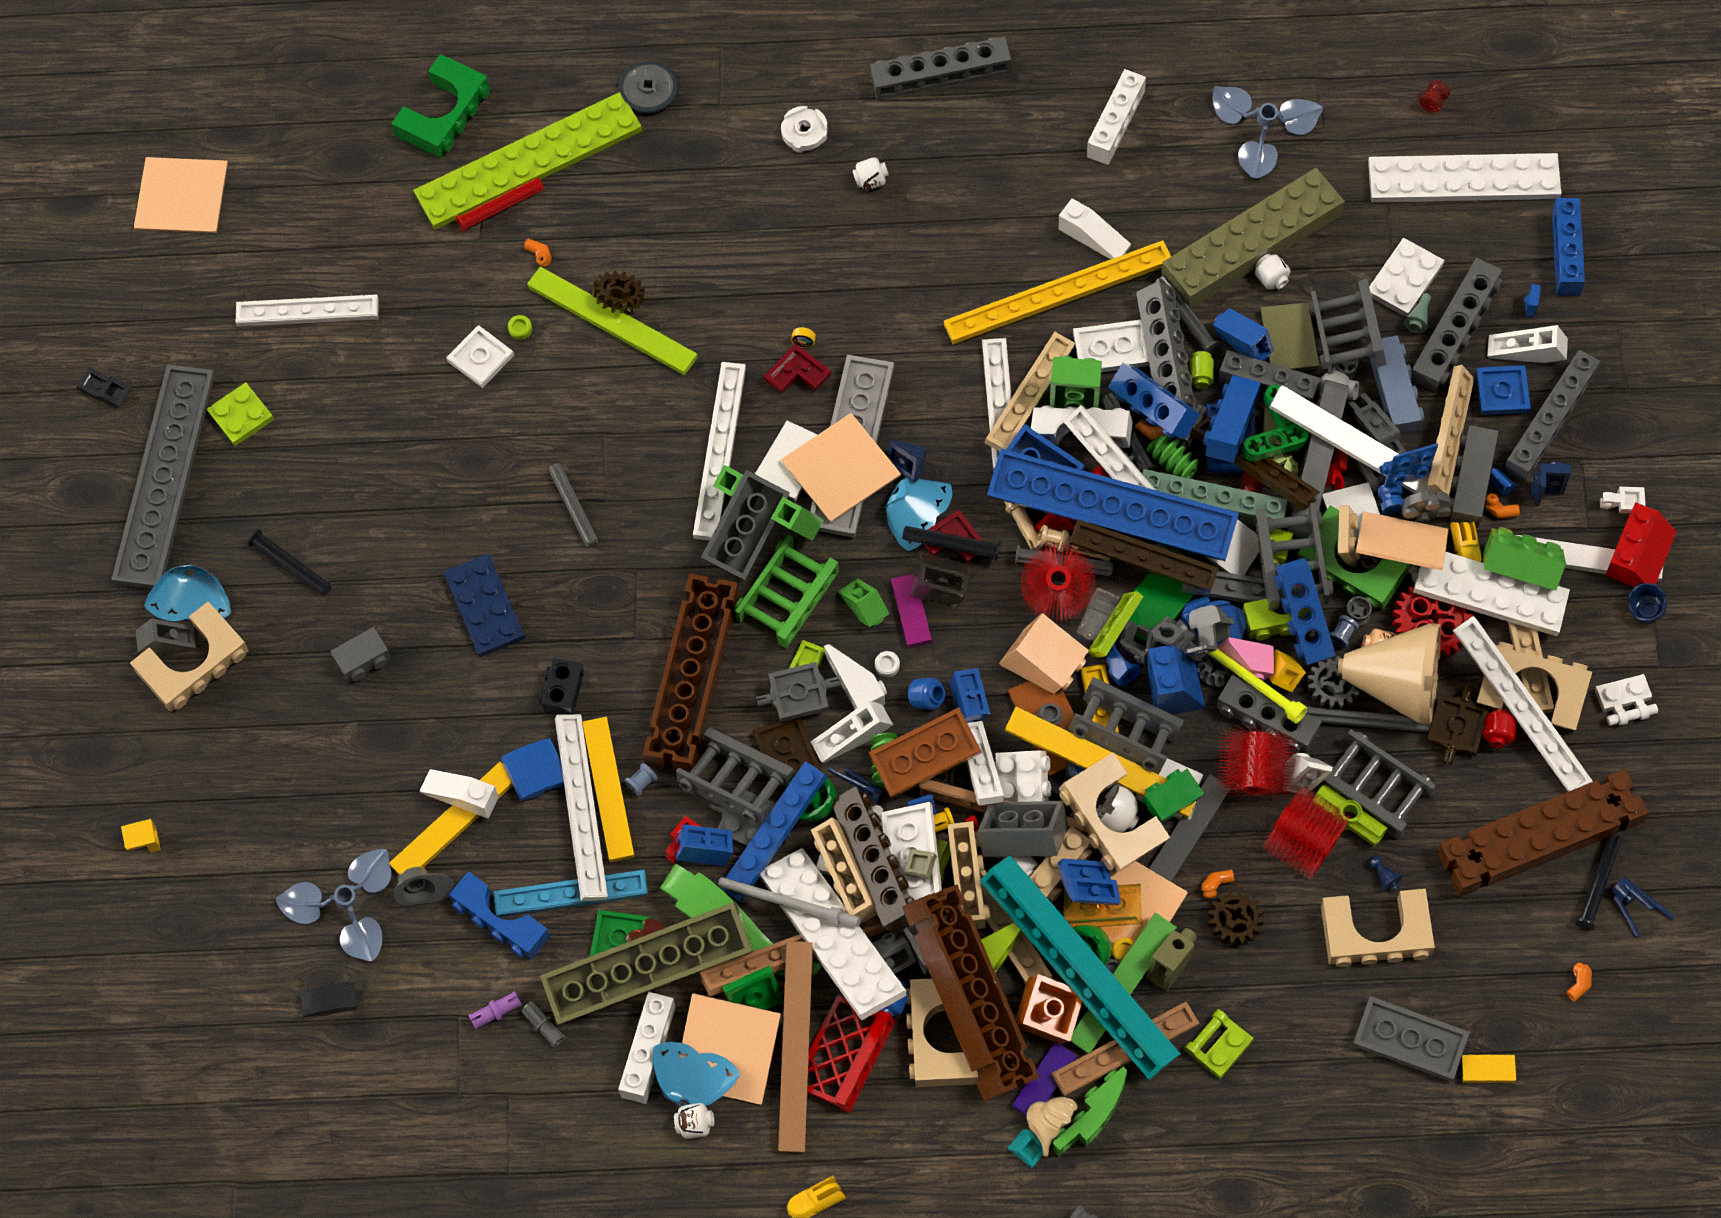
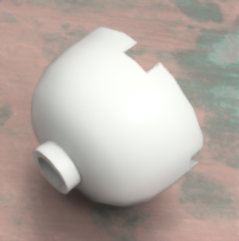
M1116 784L1106 794L1105 798L1107 800L1103 805H1099L1096 811L1104 826L1112 831L1123 833L1127 828L1132 830L1139 820V817L1136 816L1138 803L1131 791L1120 784Z

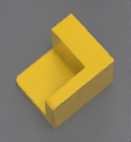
M1275 650L1273 653L1274 674L1268 678L1273 684L1293 692L1305 671L1295 658Z
M151 819L121 826L126 850L129 851L147 846L151 853L161 850L157 829Z

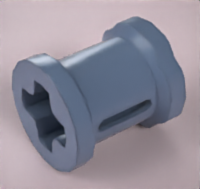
M1340 615L1338 618L1339 623L1334 631L1329 634L1333 644L1346 648L1353 631L1358 630L1359 624L1346 615Z
M642 763L640 769L631 778L627 777L624 781L637 796H641L643 794L642 790L652 781L655 782L658 777L646 764Z

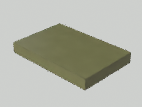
M1308 302L1261 307L1262 325L1268 329L1274 352L1268 357L1269 363L1298 372L1319 369Z

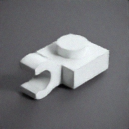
M1619 487L1618 493L1604 492L1603 498H1600V508L1611 509L1619 506V513H1630L1635 502L1645 506L1644 487Z

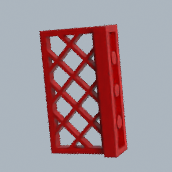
M837 995L808 1053V1074L815 1072L818 1083L807 1086V1094L838 1106L840 1110L850 1114L895 1025L892 1015L883 1010L881 1012L878 1011L870 1015L875 1017L872 1025L861 1029L857 1013L845 997ZM841 1004L851 1007L853 1015L839 1020L837 1012ZM855 1020L858 1031L844 1036L841 1025ZM838 1026L841 1037L827 1042L825 1037L827 1031ZM861 1036L863 1041L861 1047L850 1052L847 1041ZM844 1043L847 1053L833 1058L830 1047ZM826 1049L830 1060L816 1065L814 1061L816 1053ZM849 1059L851 1063L849 1071L838 1074L835 1064ZM832 1065L835 1076L821 1081L818 1070ZM838 1081L840 1089L835 1098L827 1095L824 1086Z

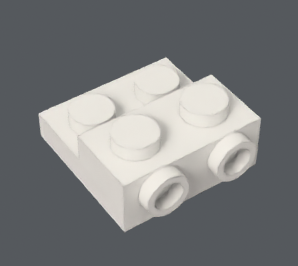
M1047 751L996 753V770L1004 794V800L1010 802L1049 801L1048 796L1051 795V784L1048 781L1047 771L1050 770V758L1047 756Z

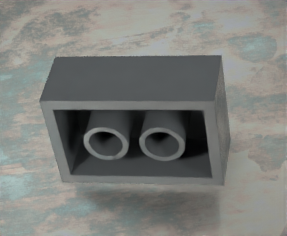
M1026 801L989 804L978 830L983 857L1000 858L1010 855L1018 857L1057 856L1068 828L1063 801Z

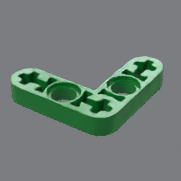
M1280 385L1269 386L1263 398L1278 429L1251 436L1245 440L1241 452L1248 461H1259L1299 449L1305 445L1309 433L1306 429L1292 421L1282 419L1280 414L1269 408L1274 399L1271 395H1276L1281 387ZM1269 439L1279 440L1281 446H1272L1269 443Z

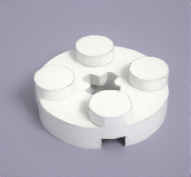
M807 106L793 108L786 113L784 121L781 123L782 138L795 152L801 153L815 149L827 139L826 118L817 109L814 111L808 109ZM801 125L810 127L806 132L800 131Z

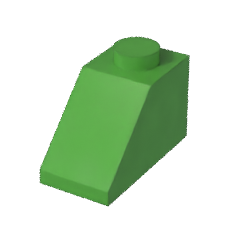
M858 578L838 591L841 598L859 621L868 627L878 625L883 621L884 617L889 615L878 591Z

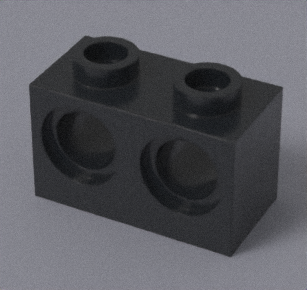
M553 658L551 666H547L545 672L546 688L541 689L539 703L542 704L544 713L574 715L585 673L582 663ZM563 673L569 674L566 679H558ZM556 696L564 697L560 702L552 701Z

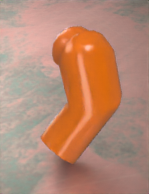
M528 238L525 241L524 249L535 253L536 262L539 265H549L552 258L549 247Z
M1141 419L1135 427L1151 441L1158 436H1165L1160 425L1158 427L1151 426L1144 419Z
M1489 494L1486 496L1484 507L1496 518L1518 517L1520 515L1518 504L1503 506L1499 502L1497 495Z
M1232 869L1209 874L1201 886L1203 896L1205 898H1214L1217 895L1216 889L1220 884L1234 882Z
M1577 963L1573 967L1577 983L1566 991V994L1574 1002L1591 988L1592 970L1587 964Z

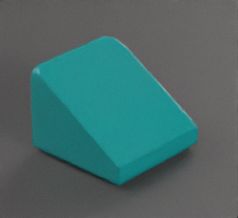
M1023 1129L1008 1147L1015 1156L1030 1168H1033L1044 1155L1043 1146L1038 1137L1032 1131Z

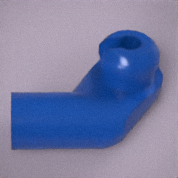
M1202 596L1187 602L1181 615L1182 621L1189 625L1190 612L1205 607L1210 603L1209 597Z

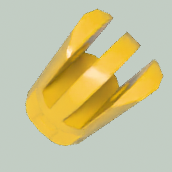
M1458 522L1450 523L1456 555L1482 563L1475 522H1469V524L1468 522H1461L1460 524Z
M831 1176L794 1195L788 1202L787 1210L792 1218H810L841 1202L846 1197L836 1183L834 1176Z

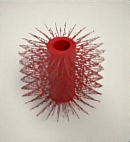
M1054 542V558L1051 546H1049V552H1046L1048 550L1045 547L1044 554L1040 553V556H1036V559L1033 557L1032 562L1035 564L1032 567L1033 569L1024 573L1028 577L1021 578L1028 579L1021 580L1028 581L1021 583L1032 584V586H1021L1031 587L1026 588L1029 590L1025 591L1033 595H1031L1032 597L1027 595L1026 599L1035 604V613L1039 611V613L1043 612L1046 615L1049 609L1048 618L1053 602L1054 615L1056 600L1058 618L1059 600L1062 624V608L1067 622V614L1070 616L1069 619H1071L1072 614L1078 613L1077 609L1080 610V607L1083 609L1084 604L1088 605V602H1090L1083 597L1092 593L1089 592L1091 590L1087 589L1095 587L1088 586H1093L1089 584L1096 582L1085 583V581L1096 580L1086 579L1090 578L1087 576H1092L1093 573L1082 571L1086 569L1088 564L1083 565L1084 559L1082 560L1081 556L1077 557L1076 552L1073 555V547L1067 558L1069 545L1062 564L1063 546L1060 566L1058 550L1057 565ZM1054 581H1061V582H1063V584L1060 585V586H1057V585L1053 584V582H1054Z
M1257 729L1254 732H1247L1246 735L1238 734L1240 736L1220 737L1232 739L1226 740V742L1237 745L1219 747L1232 749L1219 751L1230 752L1229 754L1237 755L1222 757L1231 760H1218L1230 762L1224 763L1228 767L1222 768L1233 771L1228 770L1229 773L1218 774L1228 775L1221 778L1233 781L1217 784H1237L1231 785V787L1225 786V788L1243 791L1241 793L1250 794V797L1251 795H1256V798L1257 795L1263 797V794L1267 795L1266 793L1271 791L1276 793L1274 791H1277V788L1288 786L1283 783H1293L1277 779L1289 776L1283 773H1294L1282 770H1295L1288 768L1277 769L1289 766L1278 762L1295 760L1288 758L1276 759V757H1289L1285 753L1278 752L1296 750L1287 748L1277 749L1296 747L1277 742L1295 739H1278L1282 737L1273 736L1282 734L1277 733L1270 736L1271 734H1268L1270 730L1265 733L1257 731Z
M1301 791L1297 793L1298 795L1294 796L1295 798H1293L1292 802L1290 801V806L1286 805L1285 810L1276 821L1275 828L1270 833V838L1267 839L1269 841L1265 845L1269 846L1268 844L1271 843L1272 845L1270 846L1272 847L1270 848L1281 850L1279 851L1281 852L1278 854L1279 856L1283 853L1286 855L1284 857L1288 859L1287 861L1291 859L1296 862L1298 861L1299 863L1296 865L1301 864L1302 869L1300 870L1304 871L1303 869L1307 867L1308 869L1305 871L1310 870L1311 875L1309 876L1314 875L1312 873L1317 872L1316 870L1322 866V861L1328 857L1337 844L1339 835L1345 829L1344 827L1348 820L1344 819L1343 821V817L1337 816L1340 814L1339 810L1335 813V817H1333L1334 813L1332 812L1334 811L1330 812L1327 809L1324 811L1323 808L1325 807L1323 806L1326 805L1325 803L1322 806L1316 803V797L1313 800L1311 798L1306 799L1304 797L1306 795Z

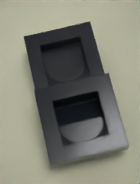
M91 367L87 369L77 385V389L118 408L131 390V387L111 375L108 378Z
M354 982L326 985L300 991L299 993L303 1017L326 1016L334 1011L356 1010L358 1006Z

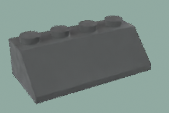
M746 470L701 558L745 580L775 523L771 517L782 497L787 499L790 492Z

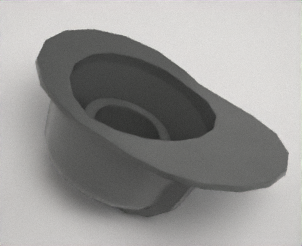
M412 867L398 875V885L394 889L393 896L397 903L405 906L434 903L450 897L449 894L455 888V885L448 876L432 874L423 867Z

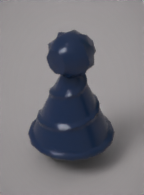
M1375 855L1371 857L1369 865L1371 868L1377 869L1383 892H1387L1391 888H1394L1395 891L1398 890L1399 886L1397 884L1400 883L1403 875L1382 866L1380 856Z

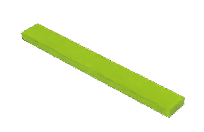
M541 266L527 283L528 288L684 376L698 358L697 353L629 315L621 314L619 310H615L613 313L609 307L603 309V303L597 304L596 298L593 295Z

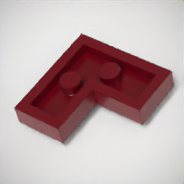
M794 344L764 375V381L781 394L797 378L817 391L832 373L830 369L797 344Z
M957 510L928 529L983 541L960 510ZM923 544L932 557L946 549ZM958 551L966 563L979 556Z

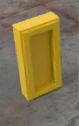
M1515 1055L1461 1056L1462 1083L1516 1082Z

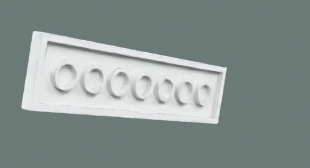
M1558 153L1369 157L1368 160L1371 202L1556 199L1561 197Z
M803 848L767 866L760 874L761 880L771 892L826 908H839L843 910V913H846L844 904ZM780 905L805 942H813L812 952L861 1020L906 996L905 988L860 927L844 923H831L827 921V918Z

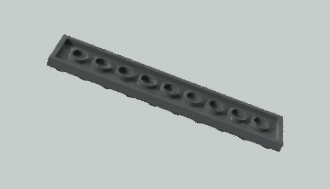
M167 364L111 579L114 584L152 589L156 582L165 574L215 377L214 370Z

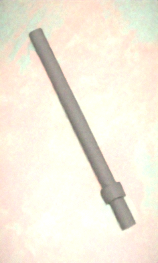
M723 877L720 878L718 886L721 888L827 918V921L831 923H844L859 927L861 922L860 917L843 913V910L839 908H826Z

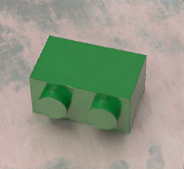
M1188 768L1182 772L1179 769L1166 776L1168 781L1162 785L1156 782L1145 790L1147 794L1143 797L1142 801L1152 816H1156L1160 823L1187 808L1204 795V792Z

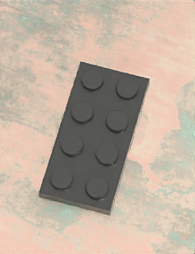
M1370 996L1353 1046L1453 1082L1470 1032Z

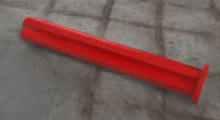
M534 178L461 216L455 215L456 221L461 230L466 232V228L544 189L543 184L539 178Z

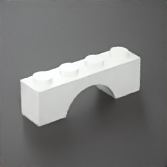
M1034 407L1031 429L1053 444L1058 445L1061 439L1071 432L1063 421L1077 408ZM1092 407L1086 409L1118 447L1129 448L1133 423L1130 411L1121 408L1102 410Z

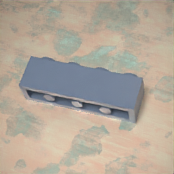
M1398 335L1381 338L1387 365L1377 367L1375 358L1370 359V356L1369 361L1384 413L1400 430L1401 434L1419 431L1421 421H1424V413L1422 407L1417 405V388L1411 384V367L1406 365L1404 360L1406 358L1405 346L1400 344Z

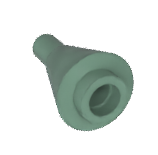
M1427 293L1422 294L1419 304L1416 305L1404 320L1405 327L1412 333H1423L1427 330V307L1431 296Z

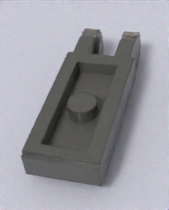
M1366 393L1359 396L1360 403L1363 405L1362 408H1359L1353 400L1346 402L1348 411L1372 439L1385 446L1401 438L1400 430Z

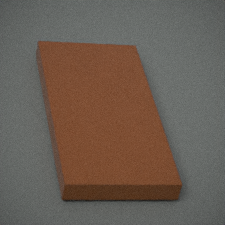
M1028 681L1008 689V695L1014 707H1018L1037 717L1040 707L1044 704L1053 703L1058 705L1063 713L1062 721L1058 727L1066 731L1068 730L1075 714L1062 688L1053 694ZM1033 744L1035 751H1046ZM1047 751V756L1050 758V770L1047 771L1048 777L1051 778L1065 772L1067 760Z
M957 708L868 753L890 797L893 798L982 754V751L960 708Z

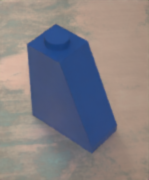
M1230 308L1224 313L1219 314L1215 319L1213 327L1216 335L1238 353L1265 361L1274 352L1269 331L1262 325Z

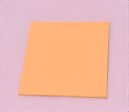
M146 157L134 230L217 233L228 162L221 160Z
M852 413L781 459L782 463L830 523L901 476V473Z
M1363 511L1356 553L1443 571L1448 529Z
M1135 861L1116 874L1109 870L1110 879L1117 880L1121 900L1120 905L1074 902L1065 920L1071 927L1081 923L1095 924L1101 927L1107 933L1113 947V944L1120 938H1130L1135 941L1155 912L1170 922L1188 892Z
M693 993L682 1043L691 1046L699 1054H718L735 1065L740 1072V1076L723 1096L762 1105L781 1013ZM680 1052V1058L688 1056V1054H682ZM707 1061L711 1068H713L715 1065H718V1063L713 1064L712 1062ZM726 1068V1076H733V1074L729 1073L728 1069Z

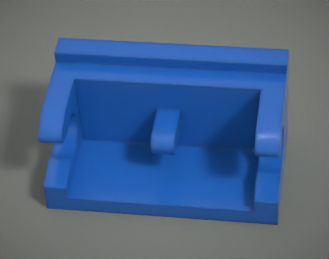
M978 668L955 671L949 682L955 708H960L967 723L974 720L984 722L986 716L990 715V710Z
M683 824L676 844H680L676 853L677 861L725 866L733 853L731 830Z

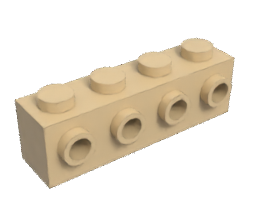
M832 817L811 829L815 838L814 844L825 860L824 866L835 882L834 888L845 904V912L860 917V923H864L876 916L878 913L839 821Z
M973 821L947 824L955 885L958 884L965 904L961 905L964 914L970 913L976 929L986 928L985 920L990 919L989 905L983 904L982 895H987V889L980 882L979 871H983L984 866L982 855L977 856L976 847L981 846L978 831L974 832Z
M1071 826L1064 836L1058 855L1046 857L1030 876V879L1049 901L1054 902L1057 899L1064 885L1059 872L1058 862L1062 858L1088 860L1093 852L1091 851L1092 845L1088 838Z

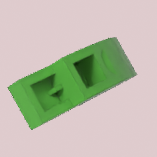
M1124 1067L1118 1072L1115 1069L1112 1070L1104 1078L1105 1083L1099 1088L1095 1086L1085 1095L1086 1100L1084 1101V1108L1088 1112H1080L1073 1119L1072 1122L1074 1124L1067 1130L1062 1128L1058 1136L1053 1138L1055 1141H1053L1052 1149L1059 1157L1078 1140L1087 1147L1106 1126L1123 1092L1127 1073Z

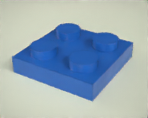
M1525 365L1480 367L1476 369L1481 415L1530 412L1531 407Z

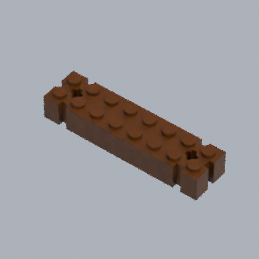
M689 573L685 588L687 601L682 600L650 723L652 737L647 736L643 750V758L647 766L665 769V765L668 763L673 764L674 771L680 768L687 772L692 770L698 760L696 746L701 747L733 621L731 611L735 612V606L739 597L737 582L718 579L717 584L709 583V577Z
M1626 769L1608 775L1602 785H1600L1598 780L1469 831L1466 840L1462 841L1460 836L1444 841L1440 843L1437 854L1445 870H1453L1451 882L1460 898L1478 891L1483 881H1485L1488 887L1604 840L1610 834L1616 835L1619 827L1622 825L1625 831L1641 825L1645 822L1649 812L1640 795L1633 797L1632 791L1635 786Z
M958 884L937 893L921 897L903 906L902 909L909 925L916 926L919 934L914 937L971 1072L977 1070L980 1080L976 1083L983 1100L986 1101L1040 1077L1032 1058L1027 1060L1023 1050L1027 1049V1046L970 913L964 914L961 905L965 904Z

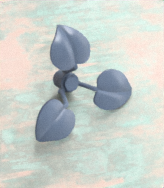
M1215 86L1213 90V107L1220 120L1234 125L1239 123L1242 116L1249 118L1257 114V122L1263 127L1259 143L1248 141L1241 146L1238 153L1240 166L1253 179L1265 177L1276 165L1278 157L1276 148L1271 144H1263L1267 128L1274 125L1276 118L1280 123L1285 122V128L1289 133L1302 136L1313 130L1323 110L1321 105L1312 101L1292 99L1283 103L1279 111L1274 104L1265 103L1260 108L1257 107L1256 110L1249 112L1252 100L1245 90L1237 87Z
M377 849L357 857L348 869V877L350 881L358 885H341L335 890L334 895H331L329 899L320 903L322 899L320 889L310 882H301L291 886L284 893L276 897V902L282 913L298 924L316 922L320 917L319 907H325L335 901L340 909H348L353 924L343 928L340 935L341 947L351 957L372 962L377 958L382 947V931L379 924L371 917H365L357 922L352 908L356 901L354 891L360 890L363 887L369 893H377L388 886L391 879L388 851L386 849Z

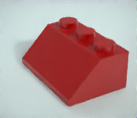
M1635 502L1605 576L1633 587L1642 583H1653L1656 585L1677 531L1659 511Z

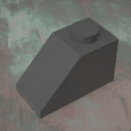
M152 618L136 629L138 653H143L149 647L157 656L196 649L194 626Z

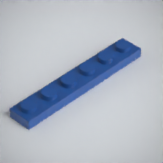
M804 762L727 875V879L754 886L760 874L767 867L827 779V775L808 762ZM721 888L741 903L747 896Z

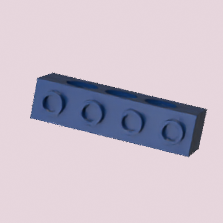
M1556 198L1552 210L1556 295L1581 296L1585 283L1580 198Z
M1125 363L1121 364L1108 388L1116 393L1114 395L1115 398L1123 403H1130L1131 410L1140 415L1145 414L1147 416L1146 421L1156 427L1160 425L1163 428L1162 432L1173 439L1176 436L1186 439L1200 413L1138 368Z
M1301 558L1275 567L1278 575L1274 576V580L1278 590L1283 591L1284 598L1281 599V604L1284 612H1289L1291 621L1287 623L1291 635H1296L1298 644H1295L1294 647L1298 658H1303L1306 664L1309 665L1336 656L1309 563L1305 558ZM1295 585H1302L1300 592L1296 594L1291 593ZM1302 608H1308V613L1305 616H1298V612ZM1308 631H1315V635L1311 639H1305V634Z

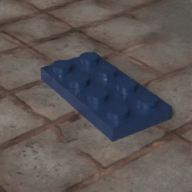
M489 553L444 571L445 578L479 657L525 639Z

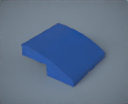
M550 738L526 745L501 757V761L521 801L542 796L546 790L564 786L561 759Z
M1064 858L1058 862L1062 882L1073 902L1107 905L1121 904L1117 880L1110 879L1109 869L1103 862Z

